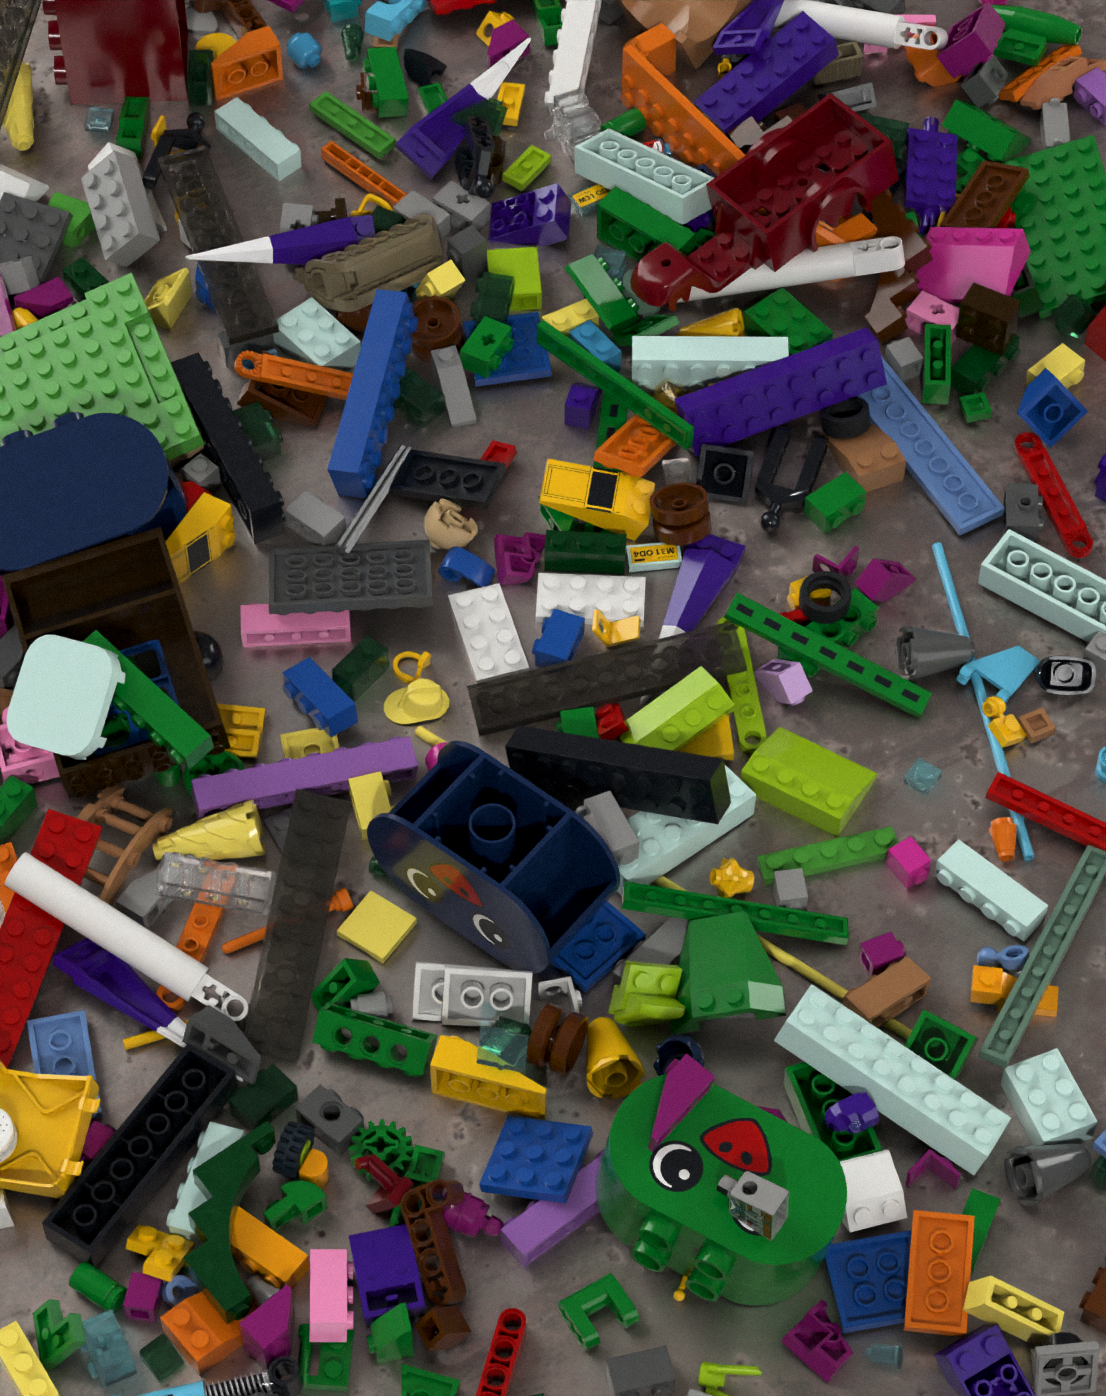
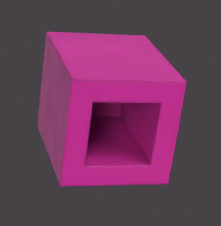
M910 836L888 849L886 865L905 888H908L914 883L920 884L927 879L931 859Z

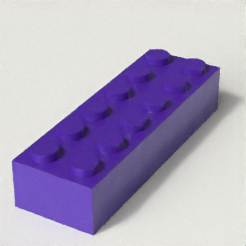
M802 11L761 46L758 53L750 54L693 102L694 106L731 140L727 132L751 116L758 123L838 57L839 53L835 38Z

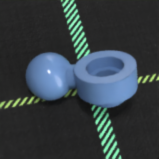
M1022 945L1008 946L1001 952H997L992 947H984L979 950L976 959L979 966L996 967L998 964H1001L1003 968L1011 972L1022 971L1029 958V950Z
M183 1275L175 1276L171 1282L165 1281L162 1286V1297L172 1307H175L195 1293L202 1292L194 1281ZM174 1286L180 1290L178 1297L173 1295L172 1290Z

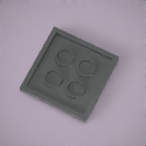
M4 192L0 200V263L31 256L38 280L44 283L71 222L72 214L65 210Z

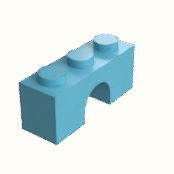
M389 0V4L377 1L365 13L364 32L386 41H391L420 12L425 10L427 0Z

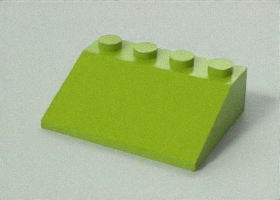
M779 727L754 751L741 771V780L756 794L757 798L836 837H839L878 777V773L782 727Z

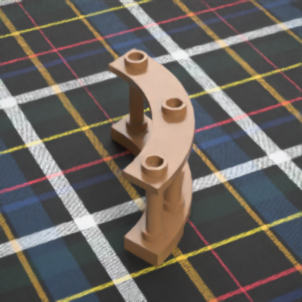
M119 784L115 787L103 789L97 795V798L100 799L94 805L88 803L77 816L78 819L98 826L105 823L134 836L126 849L99 838L96 849L119 860L110 876L89 867L84 878L104 886L99 899L110 906L113 905L130 870L139 863L142 853L157 838L166 834L173 823L171 815L174 808L168 806L156 814L124 800L122 795L125 787ZM120 810L146 823L141 827L113 814Z

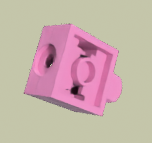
M7 707L2 714L3 724L0 725V770L4 783L10 775L28 785L60 777L53 752L32 747L13 739L8 731L6 722L9 708Z

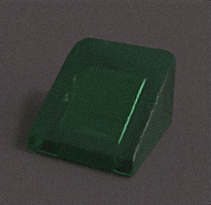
M164 1333L139 1351L142 1362L159 1382L184 1364L183 1359Z

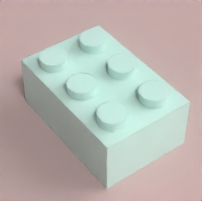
M312 297L272 322L274 343L292 360L345 372L357 363L361 348L360 340Z
M1058 1048L1004 1068L1000 1085L1032 1145L1079 1144L1094 1137L1098 1121Z

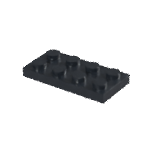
M411 449L390 489L393 495L439 502L440 499H446L457 505L488 509L507 469L505 463Z

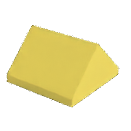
M185 267L157 280L147 295L145 303L156 326L171 330L192 296L190 271Z

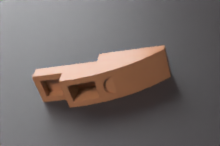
M1069 56L1060 60L1044 71L1031 84L1021 98L1020 104L1037 110L1041 109L1042 103H1049L1052 98H1058L1060 101L1064 100V96L1073 93L1072 86L1075 85L1077 78L1097 67L1102 71L1106 70V60L1087 59L1086 57Z

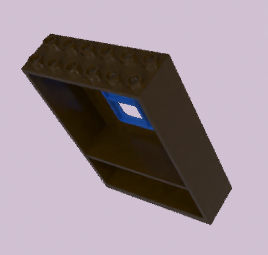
M161 527L1 576L24 655L29 646L37 638L44 635H57L83 642L95 630L126 658L152 650L156 653L161 668V675L150 680L159 688H166L169 697L211 735L214 748L206 755H218L224 752L225 749L231 748ZM113 704L109 707L107 717L124 713L127 715L131 733L129 739L124 744L118 747H98L91 755L86 757V760H77L53 753L60 778L69 799L85 797L92 791L105 789L106 787H115L117 783L127 780H139L144 775L152 772H164L170 769L171 766L178 764L170 758L167 748L163 745L158 747L150 739V733L144 728L139 729L129 718L131 715L126 710L121 712Z

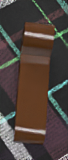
M193 0V9L199 13H208L220 9L239 38L248 32L267 26L250 0Z
M453 1179L433 1180L404 1193L400 1203L428 1297L435 1305H456L462 1302L466 1295V1286L442 1213L458 1206L464 1198L463 1186ZM445 1187L447 1189L446 1199L443 1197V1189ZM419 1198L422 1201V1207L420 1210L417 1204ZM428 1227L431 1230V1236L429 1239L426 1233ZM437 1256H438L439 1259H440V1266H439V1268H437L436 1262H435Z

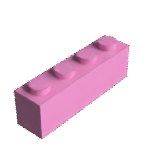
M252 603L240 605L243 647L351 641L350 610H344L343 612L324 611L314 614L290 613L288 615L269 614V604Z

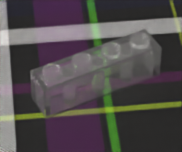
M164 852L157 868L155 896L267 915L274 903L276 872L267 871L260 867L239 866L233 862L212 861L205 857L184 856L178 852Z

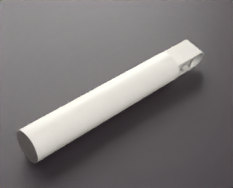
M784 0L773 27L782 29L804 11L836 39L857 41L859 43L898 49L901 45L927 50L942 49L948 42L946 31L939 27L905 22V18L899 15L812 0ZM908 32L919 34V38H911L908 36ZM933 32L938 37L935 45L930 42V35Z
M896 236L821 246L818 247L816 252L808 248L776 272L772 271L765 264H762L756 270L750 268L717 293H709L692 286L689 301L898 270L905 265L902 240ZM681 298V299H679V300L677 301V303H681V302H685V301Z
M27 852L23 853L11 869L4 883L6 887L182 999L189 1002L192 998H195L204 1005H210L230 1017L235 1023L242 1022L248 1017L250 1011L248 1002L242 996L207 975L210 968ZM213 986H217L215 991L220 995L219 999L216 1000L211 997L208 1001L205 1000L207 994L204 992L205 988L211 989ZM233 1001H240L244 1006L243 1013L238 1017H232L228 1013V1006Z

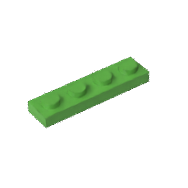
M325 91L309 103V111L378 159L395 147V138L329 92Z

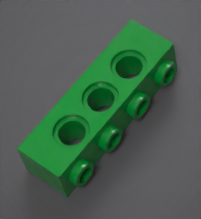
M854 588L851 591L850 608L845 617L831 624H820L812 621L805 628L844 648L851 647L860 635L865 631L870 632L876 626L878 606ZM781 647L778 648L777 659L800 662L806 677L811 678L819 671L820 667Z
M327 1002L319 1010L312 1043L319 1044L322 1049L327 1051L339 1050L348 1053V1056L353 1059L375 1061L376 1065L383 1068L395 1067L403 1070V1073L416 1077L423 1076L430 1069L438 1035ZM342 1028L348 1029L352 1034V1038L345 1037L342 1033ZM369 1036L375 1037L379 1041L380 1046L372 1045ZM398 1044L406 1048L407 1055H403L397 1050Z

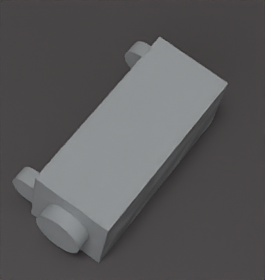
M1058 98L1050 99V103H1042L1039 119L1042 150L1070 142L1067 103H1060Z
M611 791L585 799L584 805L578 807L576 813L584 817L604 839L614 855L617 865H627L638 859L640 841Z

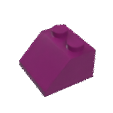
M285 1285L239 1323L244 1350L263 1370H267L276 1358L281 1356L290 1357L292 1353L295 1312L292 1291L288 1285Z

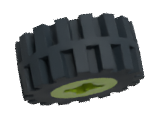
M293 1121L288 1122L276 1145L277 1149L274 1152L275 1157L272 1162L273 1172L296 1180L298 1179L299 1170L314 1145L315 1130L313 1128Z

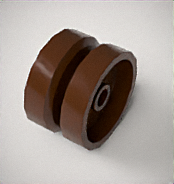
M439 296L425 297L416 301L413 304V313L418 318V327L411 337L412 353L420 360L431 363V350L456 345L459 352L464 343V334L460 312L456 305L447 298Z
M686 482L673 483L661 487L650 497L654 536L658 541L667 545H689L702 540L712 530L710 512L708 511L707 491L702 486Z
M550 1002L547 1003L540 1012L532 1030L526 1050V1062L539 1068L544 1067L549 1062V1068L552 1073L566 1078L574 1068L582 1050L588 1030L589 1018L574 1011L565 1018L563 1007Z

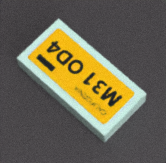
M659 542L626 546L629 572L680 568L681 566L680 545H667Z

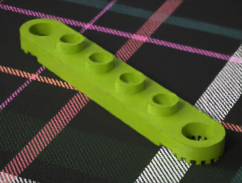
M723 616L717 622V636L720 642V653L723 654L722 663L729 697L735 704V709L732 713L741 750L745 751L746 754L750 753L749 755H752L767 740L750 652L745 629L725 619ZM730 624V626H736L737 630L735 632L729 633L726 632L723 629V627H726V625L729 626ZM751 735H753V737L756 736V738H758L760 742L757 744H749L746 742V738H748V736L751 737Z

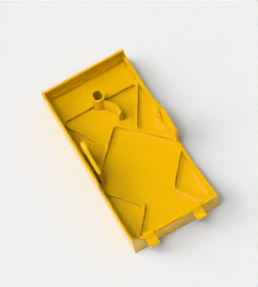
M0 1060V1108L10 1116L18 1134L15 1150L6 1160L0 1163V1189L62 1199L74 1184L75 1176L81 1175L84 1161L80 1162L92 1114L98 1112L101 1098L96 1100L100 1087L91 1075H52L10 1070Z

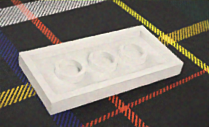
M538 573L536 623H544L545 618H550L553 610L557 609L584 617L585 625H592L593 612L598 609L610 623L639 616L641 619L640 627H644L646 577Z
M500 583L448 595V603L477 686L529 674V665Z

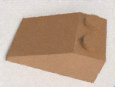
M871 423L868 431L853 438L839 439L823 435V437L829 438L828 449L842 473L846 471L866 492L904 480L906 459L895 441L873 423Z

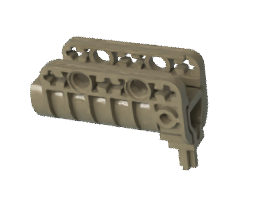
M427 213L416 215L406 220L404 225L396 224L389 231L378 232L374 238L368 237L361 240L359 245L352 244L347 246L343 252L336 251L324 255L321 260L312 259L308 261L305 268L299 267L295 269L296 274L293 275V279L303 283L305 291L312 292L311 296L324 308L342 312H353L373 304L376 289L401 291L422 281L427 273L443 264L442 259L444 256L435 219Z

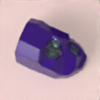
M855 1093L830 1107L825 1113L824 1121L827 1127L833 1131H847L856 1134L878 1124L879 1115L876 1106L867 1093Z

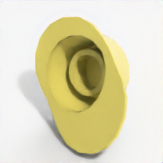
M424 678L414 680L408 687L392 692L384 702V712L387 718L397 724H412L434 720L446 714L449 708V698L446 692L434 681Z

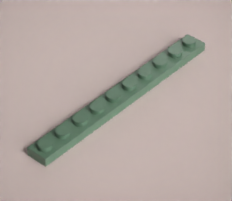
M1087 845L979 1052V1058L1007 1068L1106 876V851Z

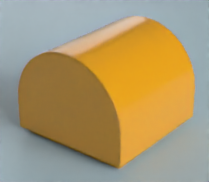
M314 1148L310 1150L299 1170L300 1181L311 1182L320 1189L328 1183V1160L323 1152Z

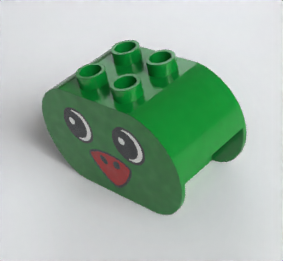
M667 1075L657 1076L641 1084L627 1096L615 1114L596 1176L598 1207L612 1233L624 1244L633 1248L631 1256L638 1264L654 1272H662L666 1266L687 1277L685 1285L692 1293L708 1301H718L721 1295L738 1304L762 1306L784 1301L800 1292L817 1273L841 1224L846 1209V1178L834 1152L816 1137L715 1084L712 1085L708 1093L654 1152H651L648 1146ZM749 1171L789 1191L788 1218L772 1242L729 1213V1198L716 1191L718 1183L725 1174L739 1181L744 1172Z

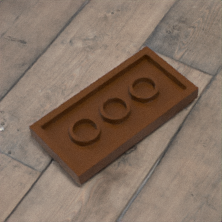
M984 160L941 222L940 227L996 228L1030 177L1029 170L1027 168Z

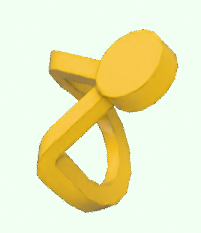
M369 193L364 197L358 210H353L349 217L373 215V218L378 221L388 223L393 219L394 211L385 200ZM368 201L382 206L387 212V217H382L371 210H364Z
M412 651L399 653L394 658L392 664L393 672L400 680L410 684L414 680L419 679L423 669L432 663L430 662L432 655L427 651L423 652L421 656ZM406 657L418 660V669L415 677L399 670L398 663L400 660Z

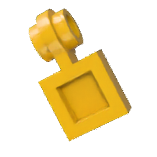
M997 696L988 697L982 705L983 713L993 719L988 727L1001 747L1004 748L1022 742L1027 737V734L1013 714L1004 716L1003 713L1006 710L1004 700Z

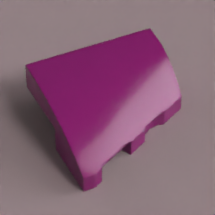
M526 532L523 537L503 534L495 536L493 541L497 578L500 585H516L531 579L535 571V565L542 555L541 552L545 545L546 535Z
M821 1299L805 1314L804 1318L785 1334L781 1342L828 1383L854 1353L848 1342L842 1338L838 1323H831L825 1312L828 1305Z

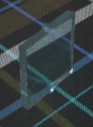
M480 1025L476 1063L497 1067L499 1070L506 1069L525 1073L528 1035L507 1031L505 1028L497 1029Z

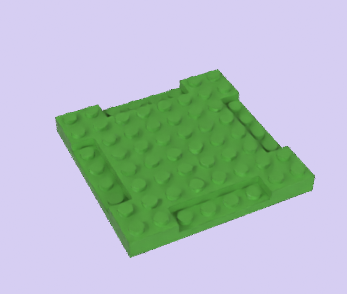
M132 272L84 293L86 299L0 337V447H2V439L13 432L28 430L35 435L54 428L53 422L55 419L71 412L83 413L84 417L97 413H115L140 422L157 438L168 461L205 445Z

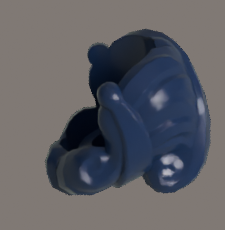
M673 1035L655 1047L658 1057L653 1067L657 1076L664 1075L670 1063L674 1059L680 1061L686 1053L700 1065L704 1066L702 1047L689 1036Z

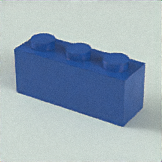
M310 657L282 672L284 679L282 688L289 699L293 698L298 703L302 713L308 714L319 730H324L330 737H333L358 723L355 702Z

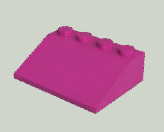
M930 227L926 238L932 246V249L929 251L933 260L917 270L916 276L920 281L917 287L920 293L923 290L947 303H961L973 282L1010 297L1031 252L1024 230L1010 228Z

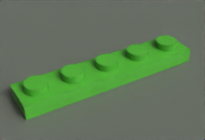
M890 826L759 855L756 862L764 885L773 884L774 871L802 868L803 875L809 876L887 858L888 849L898 844L893 827Z

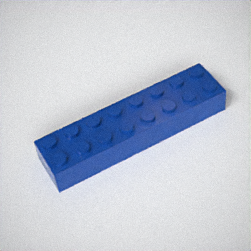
M376 289L327 469L337 494L340 496L366 499L376 483L375 472L377 466L380 467L382 462V446L388 440V423L393 420L394 401L400 395V378L405 375L406 356L412 350V333L416 332L418 327V318L413 313V304L410 303L406 292Z

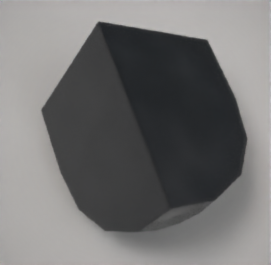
M405 48L404 67L408 76L421 87L431 85L430 81L437 75H443L447 65L424 52Z

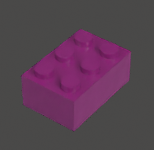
M988 1L950 27L947 33L948 42L944 48L939 50L936 57L953 79L961 74L966 76L975 68L976 64L979 62L984 64L994 56V49L998 46V40L1003 35L1002 31L1006 23Z

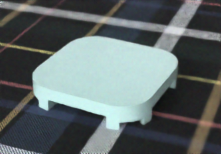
M44 635L37 638L29 646L25 654L8 708L6 722L8 731L13 739L32 747L77 760H86V757L91 755L98 747L103 748L107 738L101 737V733L117 682L122 684L125 682L126 673L121 671L120 661L117 659L119 655L95 645L57 635Z

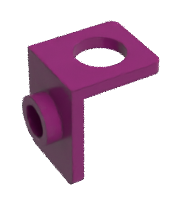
M854 546L839 565L819 554H815L812 571L814 573L824 571L820 567V564H824L831 572L840 574L843 578L847 575L851 576L857 566L859 547Z
M931 1149L907 1173L906 1185L909 1187L927 1168L954 1189L959 1186L961 1173L954 1168L947 1158L938 1156Z

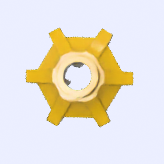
M723 858L720 866L711 870L709 881L711 885L716 887L718 897L731 899L736 894L749 893L752 890L754 874L752 871L741 867L735 858H730L729 860Z

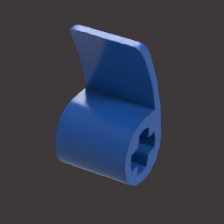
M457 546L448 550L439 568V574L447 581L458 582L464 576L480 588L489 586L495 573V569L484 560Z

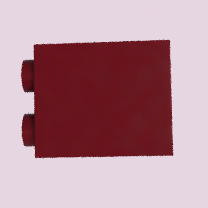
M42 0L44 15H57V20L48 21L50 51L62 50L63 55L54 56L55 84L68 85L71 105L124 103L125 96L150 97V102L187 101L188 24L185 0Z

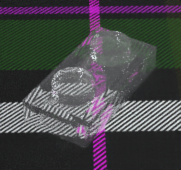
M688 458L662 460L665 486L682 482L693 483Z

